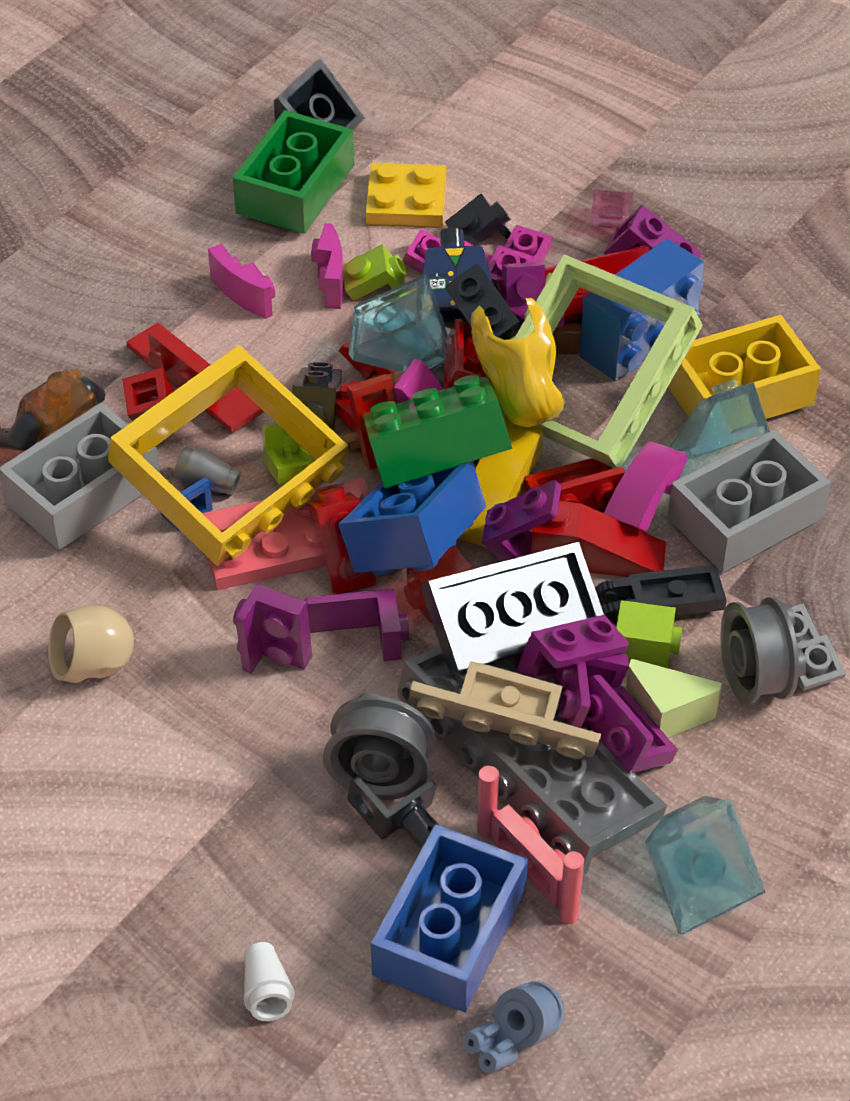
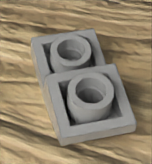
M804 603L792 606L797 646L802 650L806 661V672L804 676L798 677V687L804 691L844 678L846 675L845 670L828 635L819 636Z

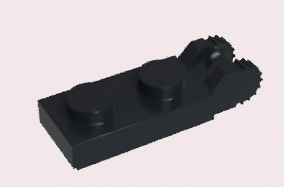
M715 565L631 574L627 578L602 581V583H598L595 586L599 602L603 605V614L613 625H617L621 600L676 608L675 616L725 610L727 602Z

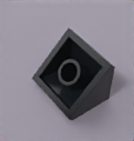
M321 58L315 61L274 99L275 122L284 110L349 129H354L365 119Z

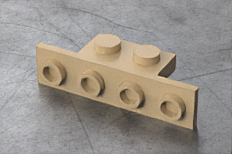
M470 660L461 694L415 681L411 685L408 705L415 707L428 718L442 719L444 716L463 721L462 724L465 727L474 731L489 732L492 729L509 734L510 739L520 744L536 745L538 742L556 747V751L559 754L569 758L581 759L584 756L593 758L601 734L553 721L562 686Z

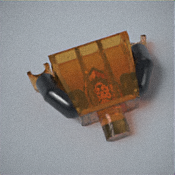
M78 368L52 373L48 376L45 383L21 398L13 426L11 428H1L0 426V448L26 451L99 403H103L106 397L104 388L99 383L83 376Z

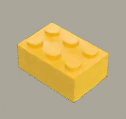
M777 315L694 340L668 388L701 437L706 438L814 405L821 368L783 316Z

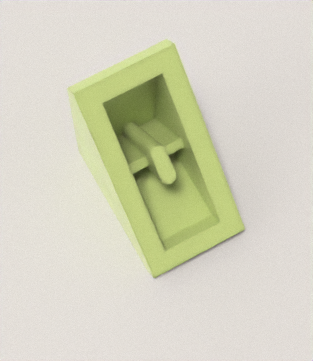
M631 659L628 668L626 690L668 738L716 718L722 683Z

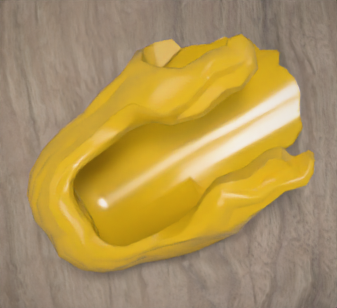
M525 298L535 330L523 339L503 340L493 334L488 317L485 316L483 308L479 305L471 316V333L477 356L491 382L502 412L513 424L518 426L531 427L552 421L564 409L565 401L561 392L552 381L556 345L544 311L534 299Z

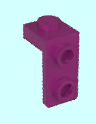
M552 480L539 487L531 488L526 493L509 501L496 504L487 510L481 544L501 562L530 555L532 532L529 530L557 516L561 485L556 480Z
M395 589L367 590L336 595L324 594L304 599L307 602L310 633L378 626L383 661L402 659L401 641L409 640V625L407 613L398 614Z
M619 653L557 668L555 684L562 686L558 715L560 718H564V724L581 728L591 705L588 680L591 676L600 674L612 688L621 685L629 668L627 654Z

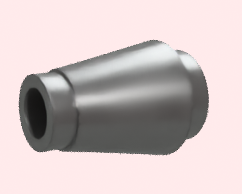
M186 446L176 463L174 478L182 481V486L190 487L206 477L210 480L212 492L226 493L232 496L239 484L241 472L199 446L195 449Z

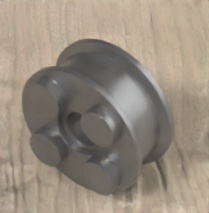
M775 597L764 598L759 606L747 608L740 602L729 603L722 615L720 640L726 676L737 699L746 705L754 704L759 696L773 694L778 699L790 698L797 687L798 677L804 676L806 672L805 656L797 646L793 610L788 603L782 604Z
M371 692L363 693L358 698L345 702L335 711L330 726L332 736L325 744L323 763L329 775L338 784L349 790L351 779L358 775L372 792L382 800L406 797L425 784L429 771L427 759L434 749L435 733L429 718L424 713L399 700L382 697Z

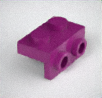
M605 615L531 631L516 673L542 681L554 679L557 668L626 652L629 642Z
M600 674L591 676L588 680L591 705L585 721L594 732L601 734L600 739L629 774L670 764L678 749L623 686L612 688Z

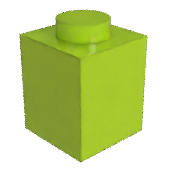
M621 600L617 630L629 642L626 652L622 653L627 654L629 664L631 659L668 668L669 655H679L682 627L674 626L676 608Z

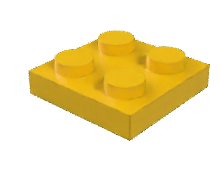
M371 163L366 205V225L443 227L446 165Z

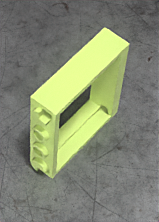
M563 254L553 273H548L545 287L536 300L547 317L552 333L579 287L666 323L598 441L554 421L535 425L543 428V436L596 459L612 468L622 467L703 324L692 306ZM529 309L526 311L524 323L517 335L511 339H523L535 330Z

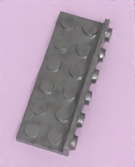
M438 646L404 662L398 696L402 702L408 704L413 681L461 694L467 670L450 675L441 647ZM509 657L485 665L516 673L519 662L514 657ZM558 701L553 721L564 723V718H560L558 715ZM444 716L442 719L429 718L435 736L441 739L460 758L466 768L471 769L478 777L480 769L484 766H493L498 770V800H501L506 806L509 804L521 818H529L537 827L540 837L553 850L558 849L565 855L569 852H578L583 856V875L587 874L593 856L663 819L667 805L634 773L629 774L600 740L593 758L584 756L581 759H575L559 754L556 751V747L538 742L536 745L517 743L510 739L509 734L491 729L489 732H478L471 730L462 724L463 721ZM582 724L581 729L588 730V729Z

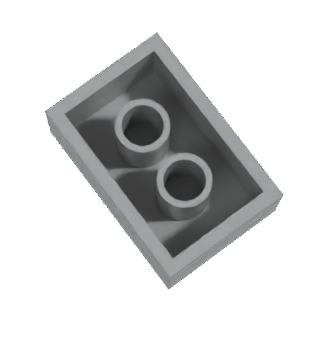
M99 403L0 467V481L5 504L54 547L61 550L143 495L108 462L110 437L128 424L103 403ZM155 446L142 457L159 472L157 449Z
M774 429L672 482L668 519L724 573L824 518L831 481Z

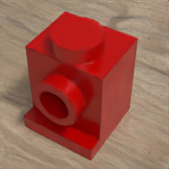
M163 368L122 379L127 415L132 422L175 391L166 379Z

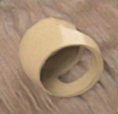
M102 604L86 605L58 614L50 629L48 640V658L54 677L59 681L80 683L86 678L100 679L117 673L127 665L132 656L134 648L133 631L128 621L120 613ZM72 628L74 650L70 668H68L64 649L67 633Z

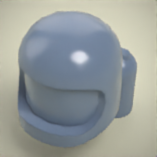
M538 981L524 983L505 991L495 1004L494 1022H486L465 1033L462 1037L463 1048L471 1054L478 1052L480 1055L478 1058L479 1066L483 1072L488 1074L515 1063L518 1058L517 1048L532 1047L556 1034L562 1026L565 1013L562 998L550 985Z

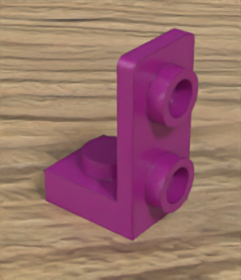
M644 205L640 206L616 228L604 251V254H610L640 246H648L650 251L668 238L699 259L701 257V252Z
M541 262L502 264V297L522 325L528 309L525 298H532L536 301L545 287V265ZM562 316L557 327L565 326V317Z

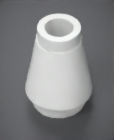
M258 942L249 946L245 951L244 1005L251 1012L252 1016L258 1020L274 1021L280 1019L291 1010L295 991L275 953L273 945L267 942Z

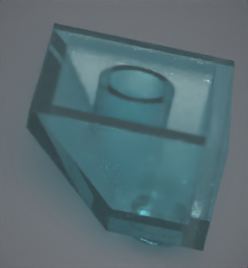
M425 274L354 306L349 356L352 360L394 371H403L408 369L414 359L422 360L428 368H432L446 359L448 334L430 282Z
M737 379L713 386L714 395L699 401L669 448L689 455L688 459L770 432L754 382L739 386Z
M706 795L664 815L645 840V845L679 934L683 935L765 893L732 801Z

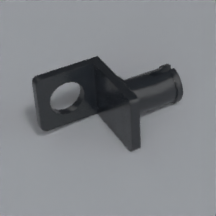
M358 775L351 779L347 799L381 840L397 829L403 828L422 849L435 824L439 825L426 810L433 802L437 784L432 779L389 809L386 808ZM362 797L369 803L373 813L367 808Z

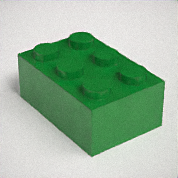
M284 110L233 176L235 213L305 234L354 166L353 129Z
M478 375L465 376L456 380L453 387L437 391L436 388L424 389L413 394L411 400L398 404L394 401L382 402L373 406L370 409V413L363 414L384 488L512 449L498 398L487 376L479 378Z

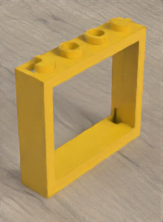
M237 345L110 437L108 462L218 566L228 557L237 558L245 552L252 539L260 532L269 533L281 522L284 514L292 507L299 509L304 506L313 496L315 489L324 482L331 484L337 480L345 469L343 464L348 444L244 348ZM238 387L316 460L228 529L221 532L142 456L234 388Z

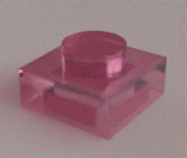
M595 189L590 226L608 229L618 228L631 216L633 193Z

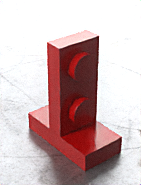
M387 374L362 382L346 383L336 392V415L358 434L364 464L370 470L378 468L368 437L363 414L370 413V409L373 406L382 402L394 401L398 404L392 378Z

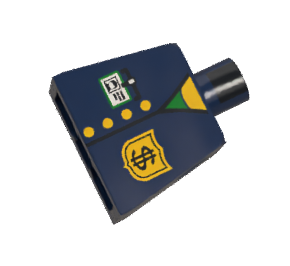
M447 228L440 232L441 247L428 248L425 252L419 315L436 323L454 322L455 319L468 322L445 289L446 284L477 263L491 282L492 279L483 247L479 245L465 246L463 230Z

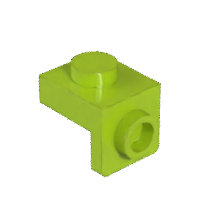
M383 244L343 264L345 290L354 301L386 284H389L398 296L407 293L405 277L408 276L407 268L403 260L398 255L393 256Z
M276 422L263 425V462L278 485L286 484L316 460Z

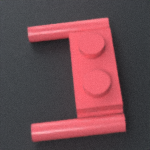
M493 766L482 767L479 771L478 834L483 838L491 837L492 842L497 848L528 859L527 879L555 908H559L561 921L567 924L575 923L579 918L584 868L583 856L578 852H569L565 855L558 849L553 850L540 837L535 824L527 817L521 818L509 804L498 810L499 772Z

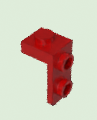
M341 487L318 492L319 499L307 501L310 518L319 525L331 590L335 594L374 586L376 578L373 571L354 573L339 527V523L360 503V498L351 492L345 493L344 488Z

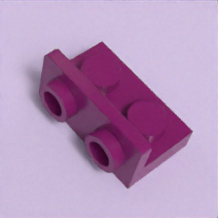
M256 584L248 598L240 600L233 615V624L236 625L238 636L237 651L240 652L243 671L252 674L263 655L268 656L278 664H290L305 670L312 658L307 602Z

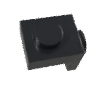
M482 193L445 221L448 228L462 229L464 240L473 246L479 245L497 230L507 240L512 233L506 225L511 220L507 212L498 201L491 205Z

